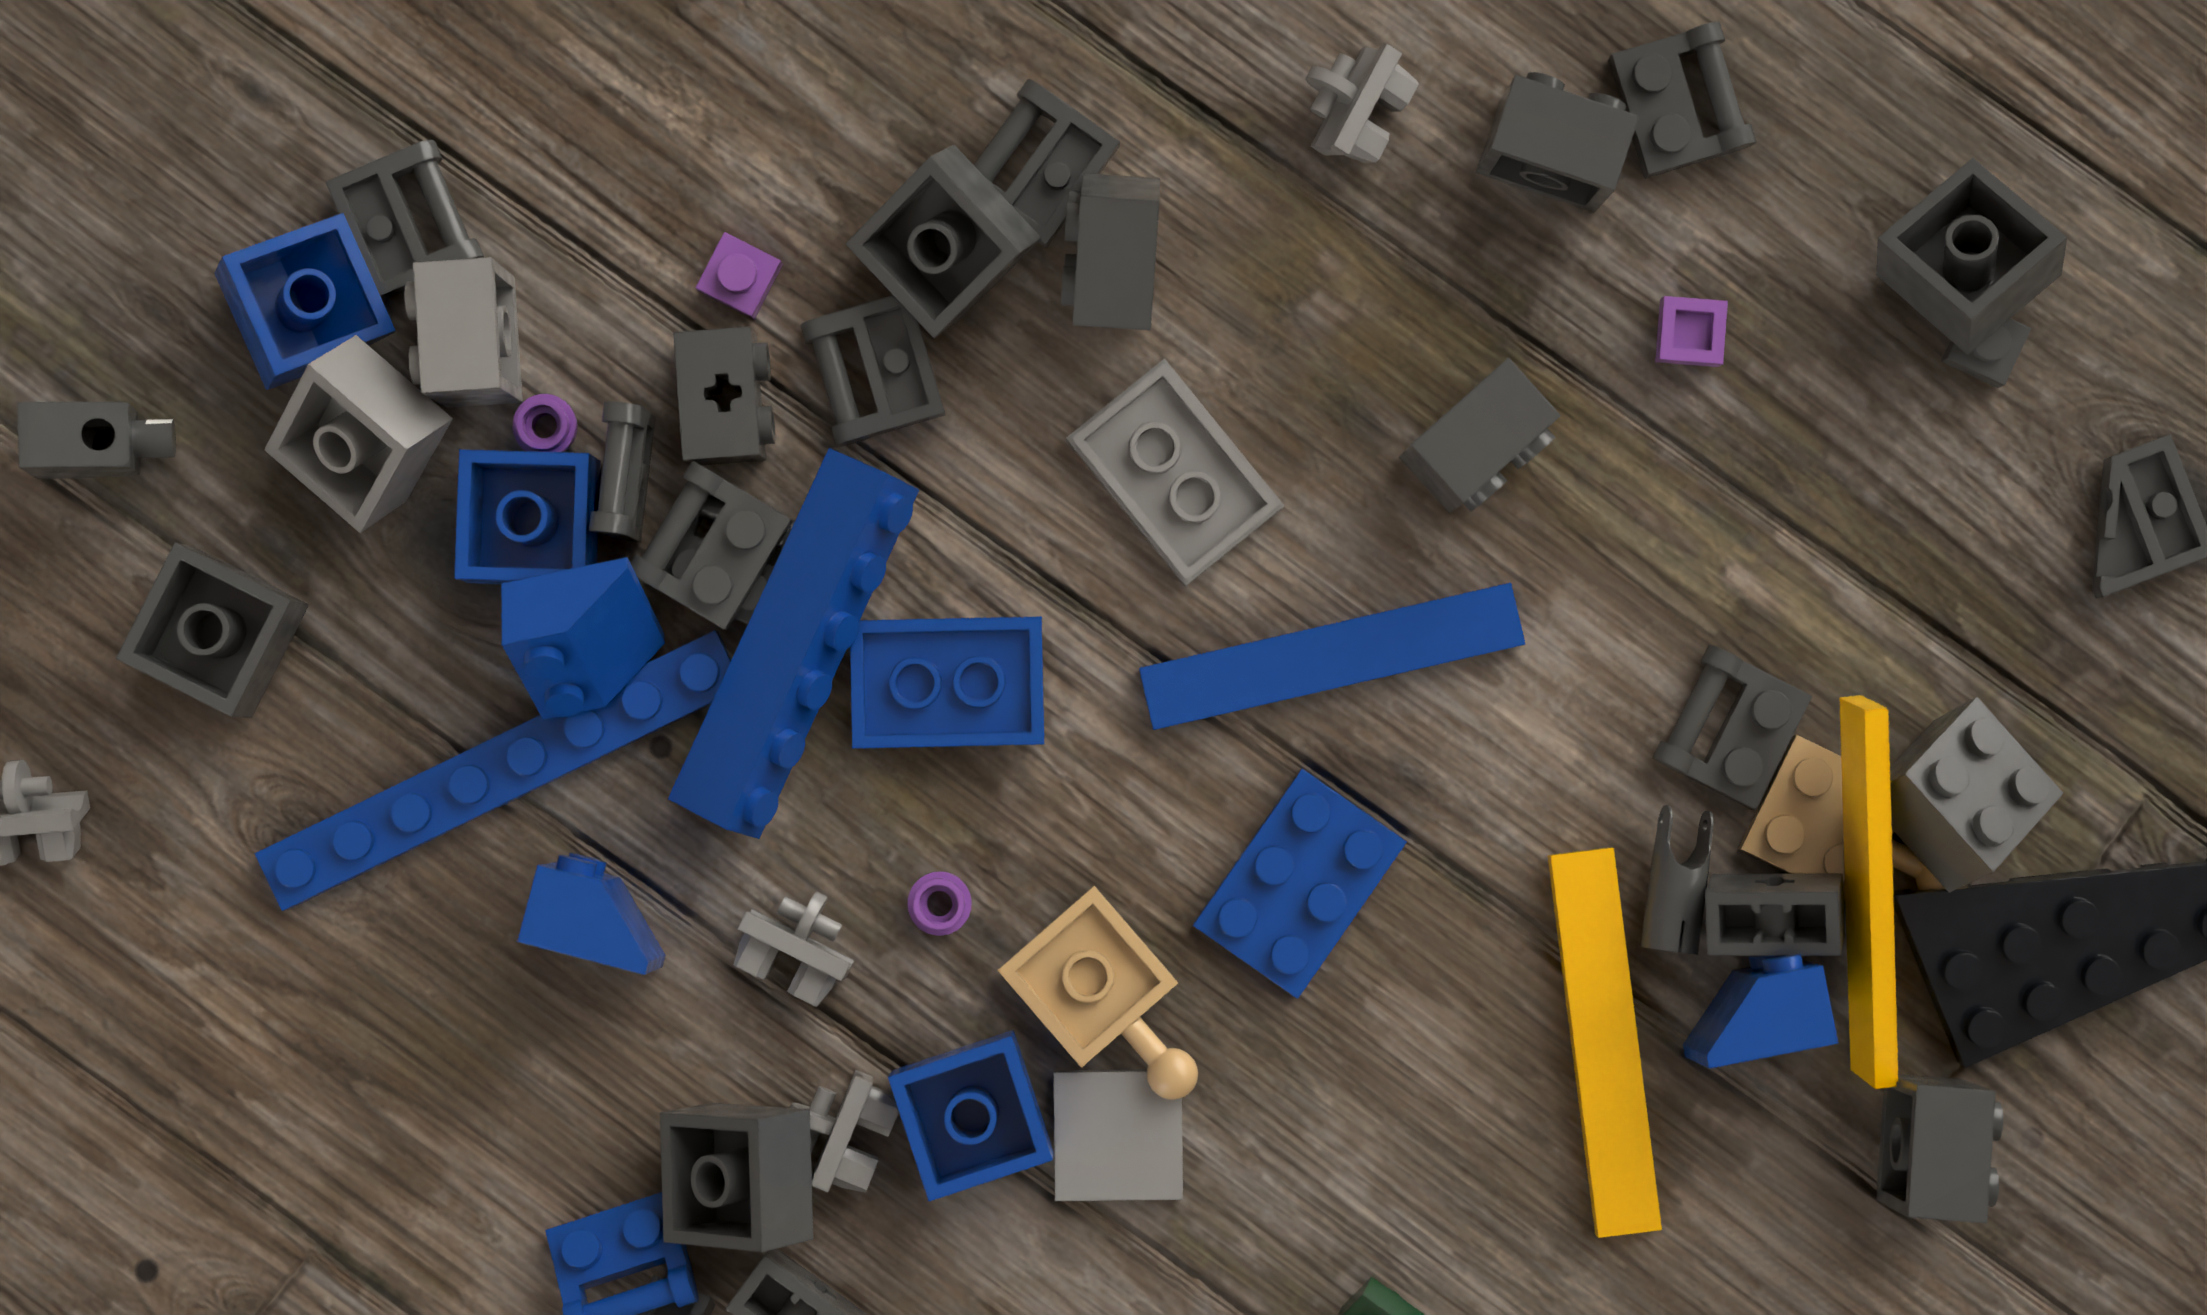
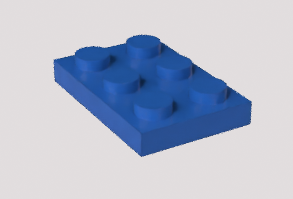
M1042 616L859 621L857 637L850 646L852 749L1045 745Z
M1300 769L1192 925L1298 999L1407 841L1310 773Z

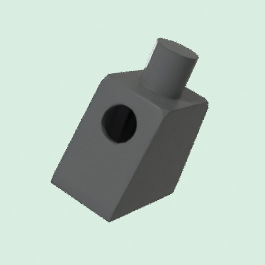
M17 402L19 468L36 479L140 475V458H174L176 456L174 419L139 420L138 411L127 402ZM114 430L115 438L112 445L107 449L96 450L95 443L97 437L103 431Z

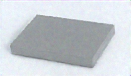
M1165 358L1066 437V441L1185 587L1284 508V504Z

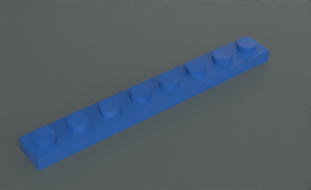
M714 630L646 663L605 707L583 711L569 717L542 719L541 715L254 854L281 910H289L710 706L732 659L719 632Z

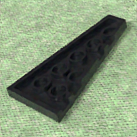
M2207 858L2205 861L2171 865L2165 862L2141 865V868L2111 871L2106 868L2009 878V881L1977 885L1967 884L1950 893L1946 889L1893 890L1894 908L1955 1058L1965 1068L2207 960Z

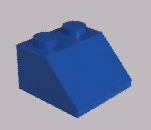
M344 213L224 255L214 273L266 390L301 378L309 363L355 335L370 346L396 331Z
M628 557L501 583L502 646L542 719L569 717L583 711L605 707L665 644L663 629Z
M569 853V856L559 855L557 862L537 865L517 942L643 975L662 968L666 956L621 877L604 873L607 862Z
M1801 954L1789 956H1749L1750 967L1732 970L1683 1043V1049L1686 1058L1710 1069L1839 1044L1823 965L1804 961Z

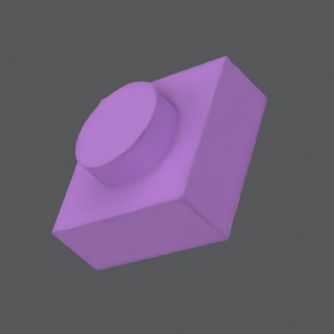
M724 232L695 288L698 292L755 320L783 263L781 260Z
M1663 296L1660 299L1655 362L1720 367L1723 365L1728 301Z

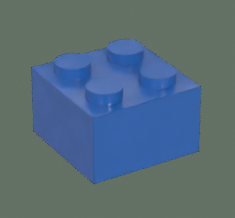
M459 449L454 579L472 584H501L596 564L598 533L590 532L589 524L591 511H598L601 461L589 453Z
M1014 1030L894 1069L888 1076L929 1202L1053 1160L1054 1150Z

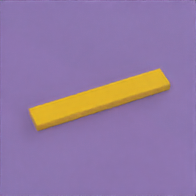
M1862 695L1839 697L1850 1070L1874 1089L1897 1087L1898 1082L1889 713L1886 707Z
M1608 847L1550 854L1547 856L1595 1235L1598 1238L1659 1231L1662 1230L1614 848Z

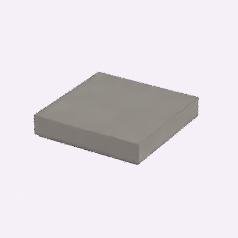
M1147 1069L1054 1070L1055 1201L1183 1200L1182 1098L1170 1100L1157 1095L1148 1083Z

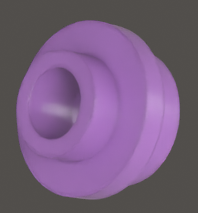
M534 395L526 399L516 410L512 423L513 434L517 443L525 451L565 452L572 445L577 434L576 415L568 403L555 395ZM546 415L553 416L557 422L555 433L548 438H540L535 430L537 421Z
M938 871L924 875L913 885L908 896V911L912 921L919 929L931 935L942 936L957 931L967 921L971 912L972 900L968 887L959 877L948 872ZM943 891L951 897L952 908L949 913L936 915L930 911L928 899L933 892Z

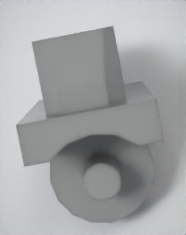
M1382 44L1380 50L1366 46L1362 47L1356 60L1339 53L1331 70L1318 66L1311 67L1305 79L1319 93L1310 111L1325 119L1310 147L1325 156L1345 155L1363 163H1376L1380 159L1389 142L1390 133L1368 120L1376 102L1392 112L1402 111L1409 104L1419 85L1415 78L1397 64L1402 55L1401 52L1388 44Z
M10 760L6 762L3 768L2 780H0V866L16 861L21 854L18 835L36 834L40 860L53 862L72 859L81 848L80 821L90 810L88 791L52 793L53 785L50 776L32 777L30 768L24 760Z
M818 891L815 892L807 907L786 896L783 899L777 914L797 923L796 930L754 909L745 913L738 927V930L744 932V935L738 946L734 966L765 980L780 951L802 961L787 992L815 1007L831 991L837 979L842 981L847 977L855 960L809 937L813 931L834 942L842 927V924L821 914L828 897Z
M855 1070L836 1118L828 1114L836 1093L827 1088L818 1086L810 1107L799 1103H791L790 1108L810 1109L811 1153L820 1132L828 1135L812 1173L813 1187L828 1192L831 1184H834L844 1189L860 1192L867 1191L879 1158L849 1146L848 1143L856 1124L889 1137L899 1113L895 1098L884 1090L872 1086L873 1076Z

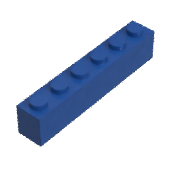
M828 448L668 800L726 830L760 839L765 826L772 820L777 811L779 795L792 767L800 760L804 752L805 739L818 710L830 696L832 680L846 649L853 644L857 637L859 621L873 591L884 578L886 562L896 540L911 519L913 503L919 489L888 473Z

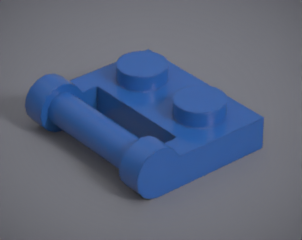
M662 1192L545 1230L563 1302V1315H637L676 1302L678 1307H682L699 1300L686 1245L664 1242ZM665 1263L667 1265V1278L588 1303L586 1289Z

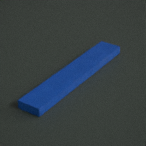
M1506 583L1139 668L1152 728L1157 730L1525 645V639L1512 584Z

